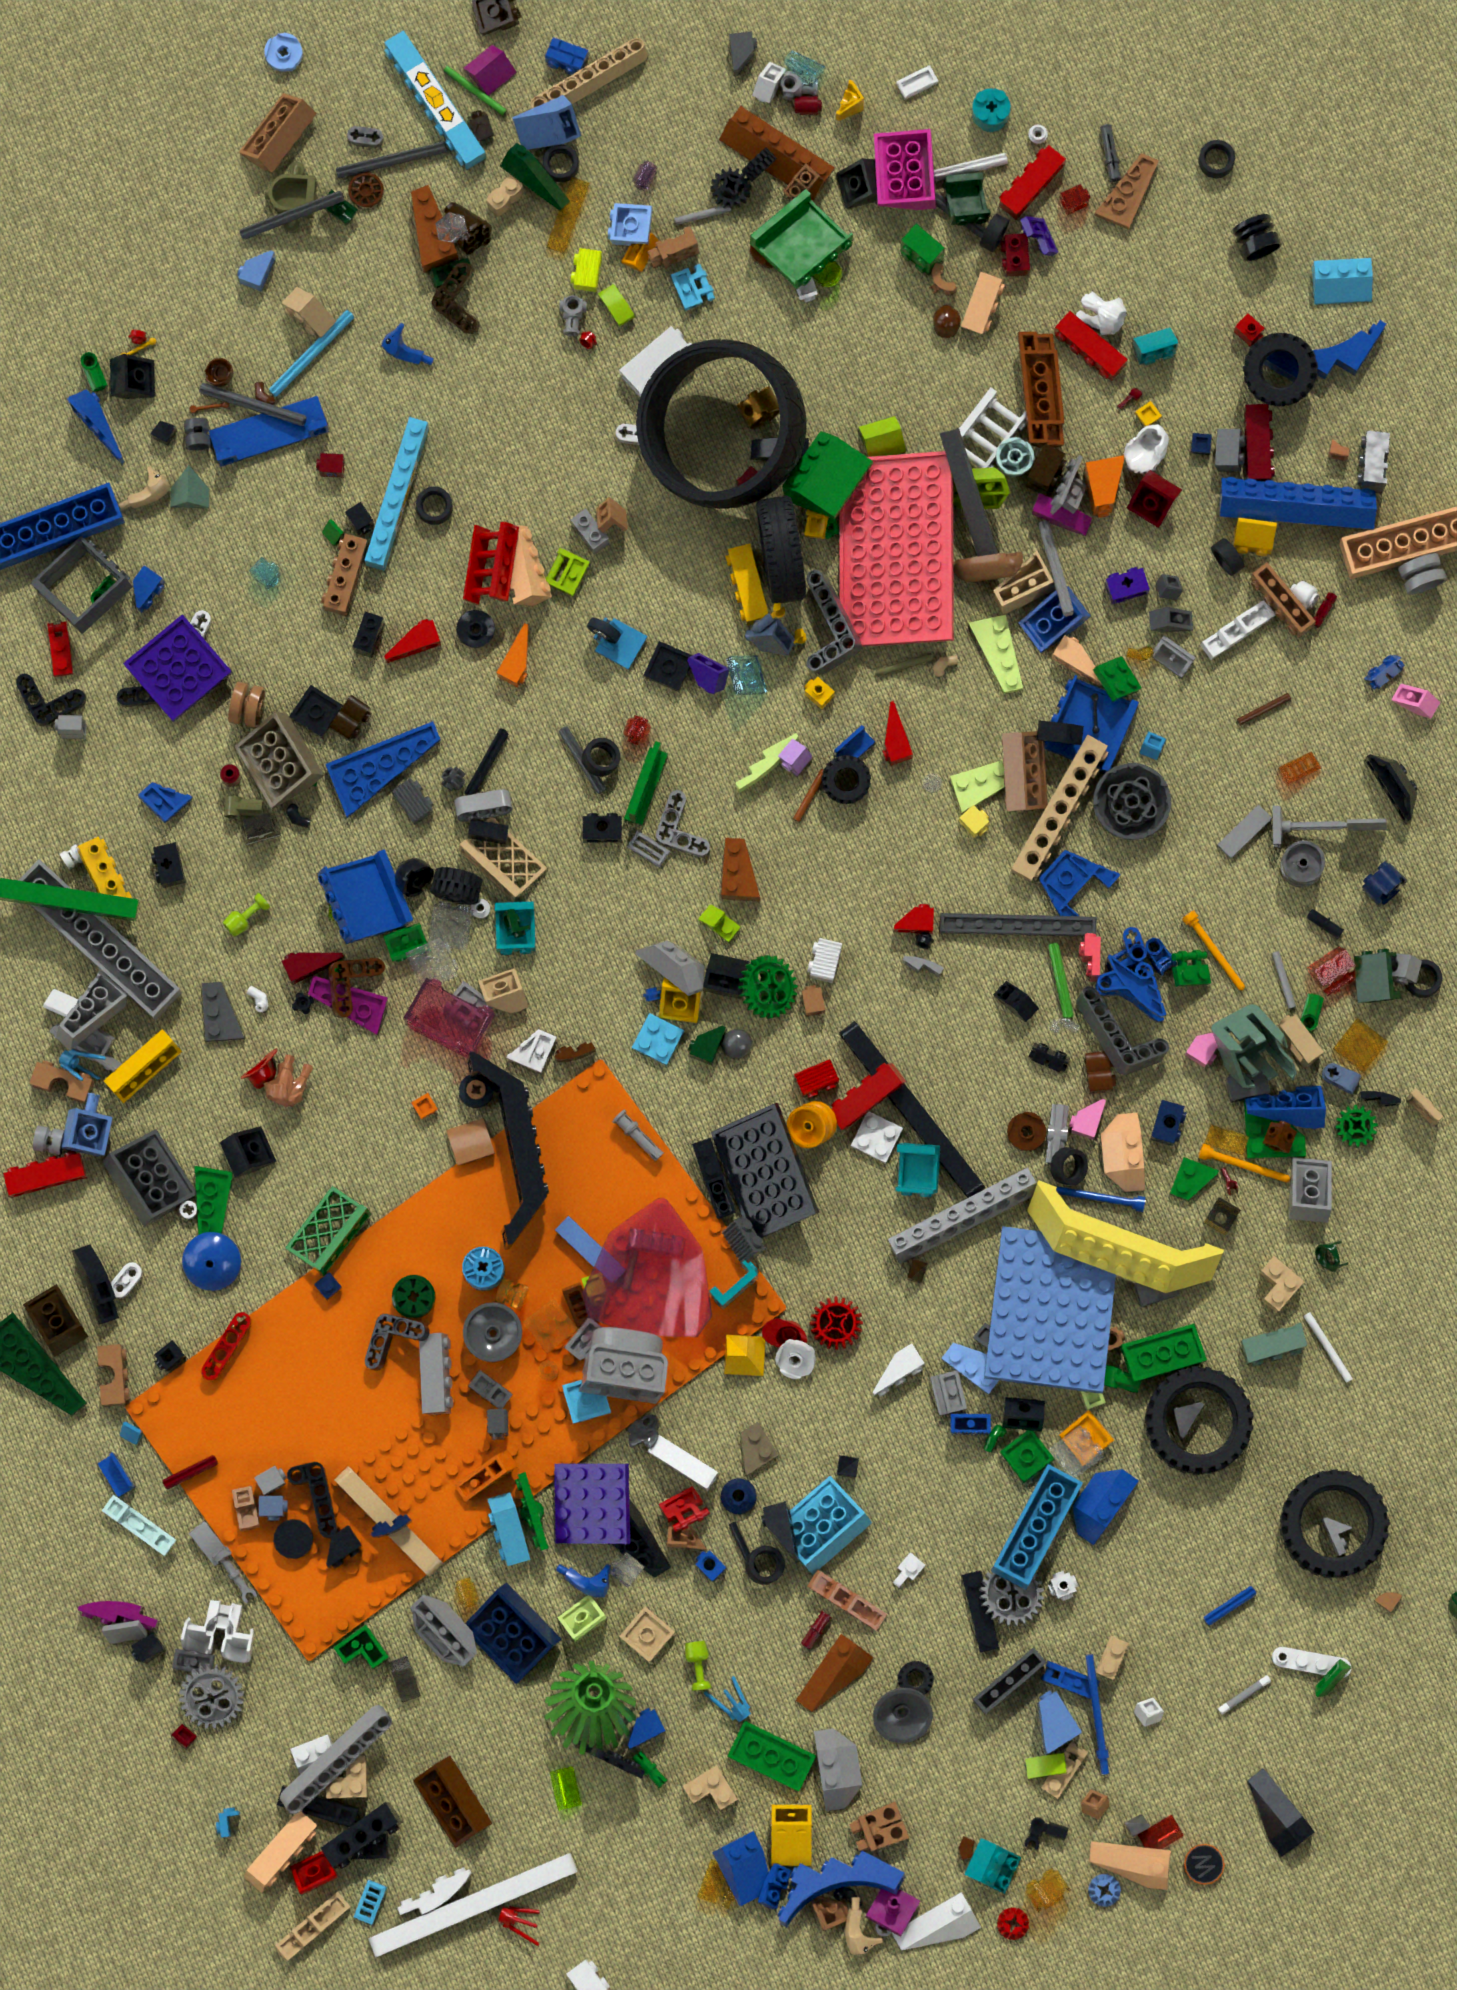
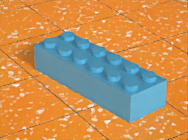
M1048 1464L991 1572L1027 1590L1083 1482Z

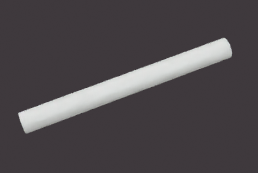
M1311 1312L1304 1315V1318L1345 1382L1351 1381L1353 1378Z

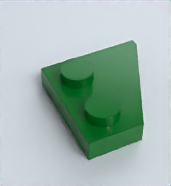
M1183 1157L1170 1195L1189 1201L1218 1174L1219 1170Z

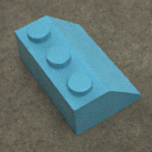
M1371 258L1313 262L1314 305L1372 302L1373 273Z

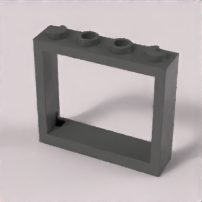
M82 536L73 542L31 582L36 591L81 634L90 628L133 587L128 581L130 577L123 570L119 572V567L113 560H106L108 558L101 549L97 551V546L91 540L87 542ZM88 552L118 581L77 617L49 588Z

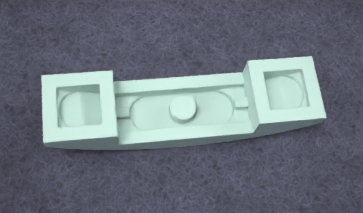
M115 1495L110 1498L102 1509L105 1514L164 1556H166L177 1541Z

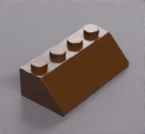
M451 1756L434 1764L413 1780L455 1848L493 1824Z

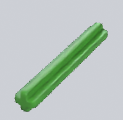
M1051 943L1048 948L1063 1018L1069 1019L1074 1014L1060 947L1058 943Z

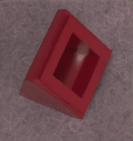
M183 1724L171 1734V1738L185 1750L197 1738Z

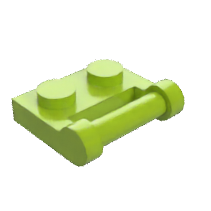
M559 548L557 557L547 577H545L550 587L573 597L590 565V561ZM564 559H569L559 581H555L554 578Z

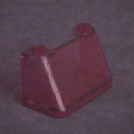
M426 977L404 1016L405 1025L465 1058L468 1057L470 1052L478 1053L495 1018L494 1010L486 1005L476 1007L445 991L441 986L442 982L435 978L430 980Z

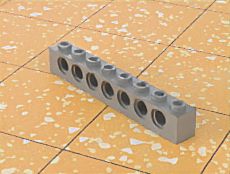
M1026 1168L889 1238L891 1250L899 1264H902L1031 1198L1037 1183L1029 1169Z

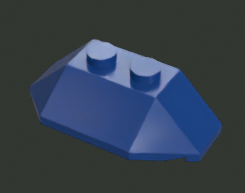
M1123 1469L1095 1473L1073 1504L1077 1534L1094 1546L1139 1480Z

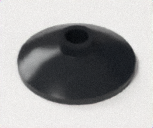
M471 610L460 617L457 622L456 631L458 638L463 644L471 648H480L492 640L495 633V625L493 619L486 612ZM474 628L480 629L479 633L477 634L473 633L472 631Z

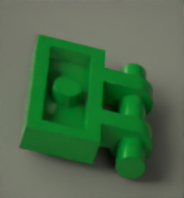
M1178 951L1171 955L1172 960L1178 963V966L1172 968L1175 987L1211 984L1208 964L1202 965L1201 963L1202 959H1207L1208 954L1206 951ZM1187 960H1191L1192 965H1187Z

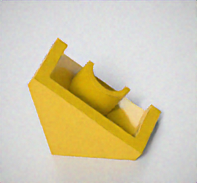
M852 80L848 82V89L844 92L835 120L840 121L864 111V97Z

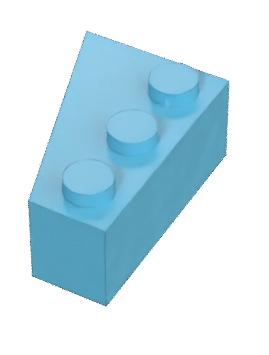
M508 1492L488 1498L491 1513L488 1515L491 1525L496 1527V1531L493 1532L496 1543L500 1542L501 1549H498L501 1561L505 1560L507 1566L531 1560L511 1493Z

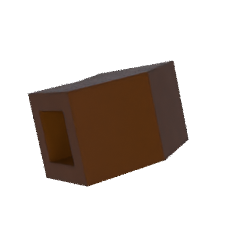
M963 1836L958 1847L961 1860L972 1858L973 1856L972 1847L975 1841Z

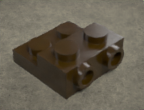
M471 0L479 31L483 36L499 29L504 31L520 24L519 18H521V13L517 7L515 8L514 1L516 0Z

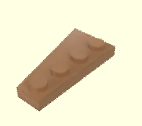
M1141 153L1114 190L1104 200L1103 204L1096 210L1094 216L1129 230L1159 160Z

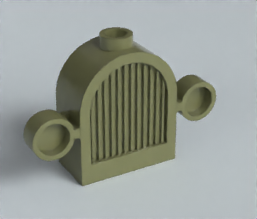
M293 162L289 167L290 174L276 177L271 182L269 188L265 189V199L270 200L273 209L279 214L316 200V176L304 175L305 169L300 162ZM314 213L303 218H314ZM298 219L284 224L287 232L295 233L299 230L300 224Z

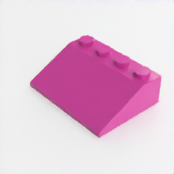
M931 129L875 133L874 148L878 206L911 210L936 209Z

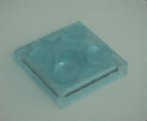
M757 655L730 656L726 658L736 695H759L767 692Z

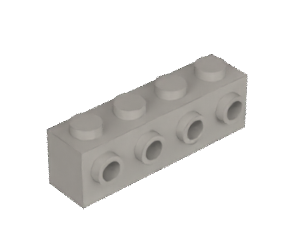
M444 1333L429 1334L426 1340L419 1341L422 1414L426 1415L450 1414L451 1408H453V1398L450 1396L452 1378L449 1373L452 1363L448 1350L451 1347V1342L448 1335Z

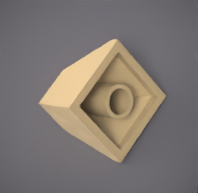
M515 968L478 981L488 1006L510 1014L529 1007Z

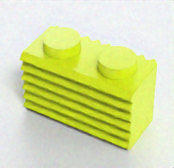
M579 248V253H575L573 265H576V272H572L570 282L574 283V289L597 292L602 251Z

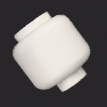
M1300 581L1298 584H1293L1290 588L1291 592L1305 609L1313 608L1317 603L1319 594H1317V588L1311 584Z

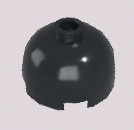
M418 858L408 859L398 865L395 873L396 885L407 897H415L423 892L421 889L426 883L430 885L434 877V870L424 860Z

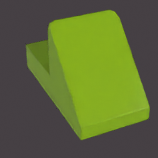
M711 904L698 919L728 943L741 929L738 924L725 915L724 911Z

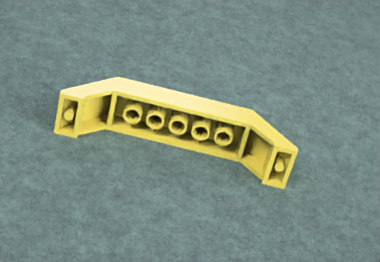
M1038 1180L1027 1211L1054 1252L1163 1293H1169L1212 1280L1223 1254V1249L1205 1243L1202 1247L1184 1251L1177 1250L1071 1210L1056 1191L1057 1187Z

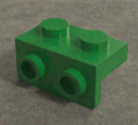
M420 923L383 935L392 961L401 962L406 960L407 956L413 954L416 956L426 952L425 950L429 949Z

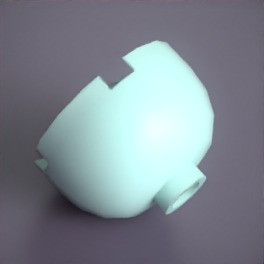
M1017 437L1008 438L997 449L995 455L996 465L1007 476H1021L1032 467L1034 451L1027 441L1025 442Z

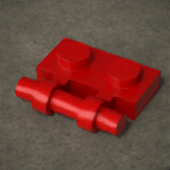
M693 1486L658 1504L659 1509L668 1522L677 1520V1523L672 1525L675 1533L681 1529L684 1531L692 1523L700 1522L710 1514L707 1507L699 1510L698 1507L703 1505V1500ZM692 1511L693 1514L684 1519L682 1515Z

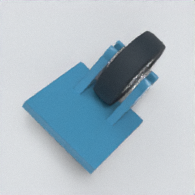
M592 617L587 624V628L595 634L593 638L598 642L595 652L629 670L647 636L615 618L610 621L608 618L600 620Z

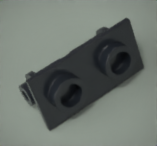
M1034 1043L1032 1049L1035 1051L1031 1050L1028 1056L1031 1058V1061L1044 1066L1047 1059L1050 1060L1048 1068L1059 1073L1061 1071L1065 1072L1067 1065L1064 1063L1068 1064L1070 1060L1066 1053L1059 1050L1056 1052L1050 1050L1049 1046L1043 1043Z

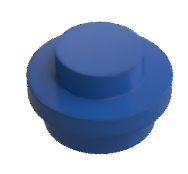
M657 987L645 989L646 993L642 994L646 1002L661 998V990H657Z

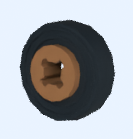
M470 1075L466 1076L459 1086V1097L465 1105L471 1108L486 1106L492 1100L494 1094L491 1088L477 1078H470Z

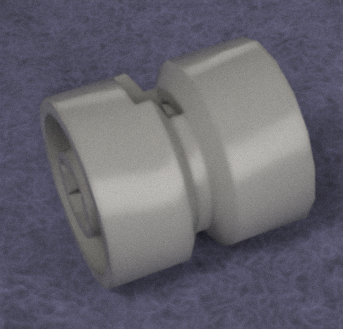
M38 1125L34 1134L33 1150L40 1152L48 1150L51 1154L61 1155L63 1151L61 1144L64 1130L54 1128L50 1131L49 1127ZM50 1137H53L52 1144H49Z

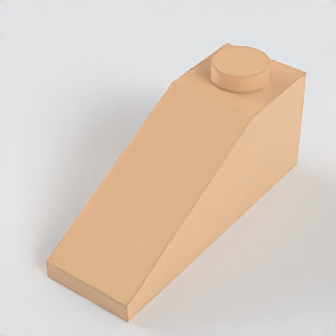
M1064 635L1054 651L1052 659L1102 688L1101 682L1093 671L1095 665L1082 645L1079 644V640L1073 636L1068 637Z

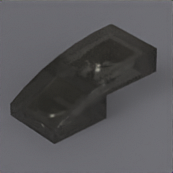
M408 1656L389 1662L402 1703L421 1697Z

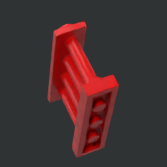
M500 522L499 531L490 532L491 530L474 525L463 600L479 604L481 595H489V597L502 602L508 601L519 533L518 526L508 522ZM498 539L496 550H488L489 540ZM486 558H495L493 568L485 569ZM492 576L491 586L482 588L483 577Z

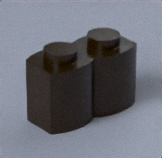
M350 695L330 724V729L348 741L352 738L356 739L361 732L359 727L363 722L367 723L372 715L370 713L371 707Z

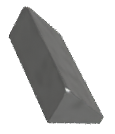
M175 1649L172 1669L190 1672L194 1669L199 1672V1666L206 1670L208 1664H210L211 1669H214L215 1655Z

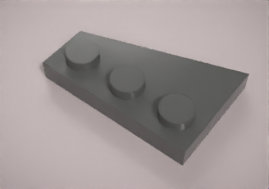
M222 982L202 983L205 1041L245 1039Z

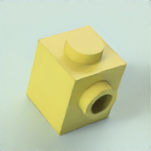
M975 805L959 817V822L974 838L977 835L981 837L989 830L987 827L989 826V816L983 810L979 811Z

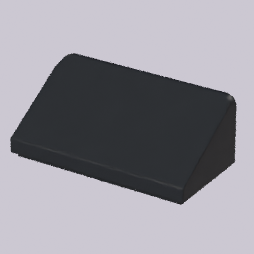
M470 819L468 838L506 844L509 825Z

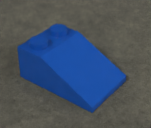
M1067 586L1073 606V615L1067 617L1063 615L1056 590L1018 622L1040 653L1063 639L1064 635L1067 636L1091 617L1069 586Z
M754 1831L712 1852L739 1906L759 1897L764 1881L769 1873L763 1848Z

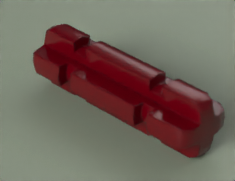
M1328 592L1325 600H1323L1317 610L1316 616L1313 617L1316 621L1314 626L1317 628L1321 626L1323 619L1326 618L1332 608V604L1337 599V596L1332 592Z

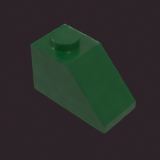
M722 1025L698 1035L695 1041L691 1040L688 1047L690 1057L712 1066L726 1032V1027Z

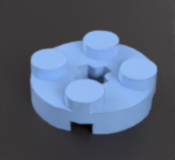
M280 33L267 41L264 54L269 66L277 71L286 72L295 70L296 66L300 64L303 50L295 36L288 33ZM283 48H286V51L288 52V54L285 56H281V54L278 53L279 51H283Z

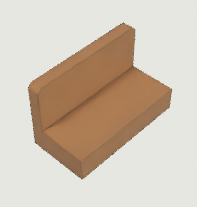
M608 497L596 508L598 530L602 533H605L613 524L617 525L624 532L628 529L626 510L612 498Z

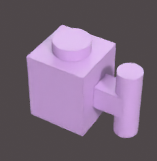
M793 738L778 755L782 761V767L789 772L791 771L795 776H798L812 759L808 749Z

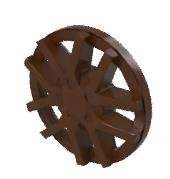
M368 172L360 173L353 177L349 183V197L358 207L372 208L383 197V183L375 174ZM365 176L370 177L369 182H365ZM362 177V183H360V182H358V181H356V180H357L358 178ZM373 178L378 182L372 184ZM353 183H354V184L358 185L359 187H358V188H354V187H352V185H353ZM377 186L381 187V189L374 190L373 188ZM351 190L357 193L354 196H352ZM380 193L379 197L376 198L374 194ZM361 196L362 198L357 202L355 199ZM371 196H372L373 199L375 200V201L372 202V203H370V201H369V199H368V198H370ZM366 199L368 204H362V202Z

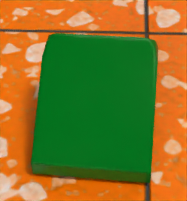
M330 519L322 533L335 546L341 538L344 539V532Z

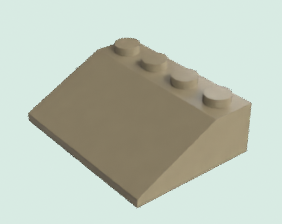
M274 712L234 746L271 809L310 788L324 776L287 713Z

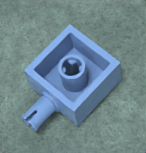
M88 1093L85 1110L77 1108L68 1110L61 1148L97 1157L104 1156L113 1117L98 1114L96 1111L100 1095Z

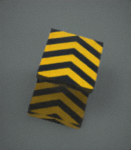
M1218 1197L1204 1224L1226 1236L1241 1210ZM1224 1213L1227 1217L1224 1224L1218 1223L1215 1220L1216 1214Z

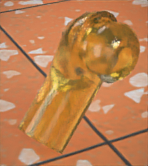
M1149 646L1138 650L1128 647L1126 657L1145 661L1151 658L1154 652Z

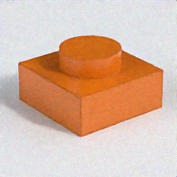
M429 1093L411 1102L421 1120L438 1111Z

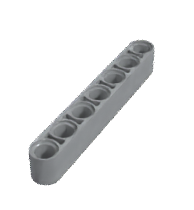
M376 1705L368 1710L283 1790L280 1800L289 1813H299L391 1726L392 1719L383 1706Z

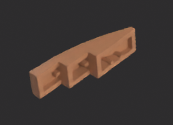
M819 1570L816 1571L807 1586L875 1631L878 1630L887 1615L858 1594Z

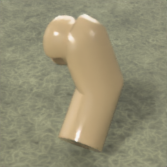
M957 655L939 658L933 666L934 675L941 677L944 675V670L947 666L958 665Z

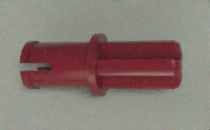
M821 1611L813 1625L809 1626L810 1629L801 1641V1644L805 1648L811 1649L820 1634L823 1635L822 1631L832 1617Z

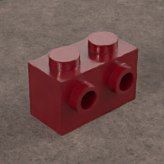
M1024 233L1005 234L1004 241H1001V252H1005V259H1002V270L1006 271V277L1029 276L1030 261L1027 235Z

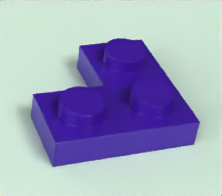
M1026 216L1020 220L1023 225L1022 230L1027 237L1037 238L1038 248L1043 255L1053 256L1059 253L1043 218Z

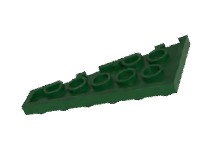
M14 1312L0 1322L1 1372L71 1416L87 1404Z

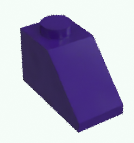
M701 653L688 657L687 661L698 686L711 694L725 689L730 671L729 668Z

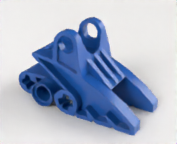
M1129 927L1122 936L1124 950L1113 956L1108 955L1105 964L1109 972L1099 976L1095 988L1100 996H1121L1133 1003L1134 1006L1157 1023L1163 1022L1164 1017H1166V1011L1151 965L1144 962L1147 950L1144 947L1139 930L1135 927ZM1129 933H1131L1132 936H1136L1133 941V946L1131 939H1127ZM1138 953L1141 958H1135L1132 954ZM1126 954V959H1124L1121 962L1117 960L1121 956ZM1134 967L1135 971L1133 972L1129 968ZM1139 972H1143V974L1145 973L1146 976L1143 977L1142 974L1139 975ZM1106 982L1110 987L1105 988L1100 983Z

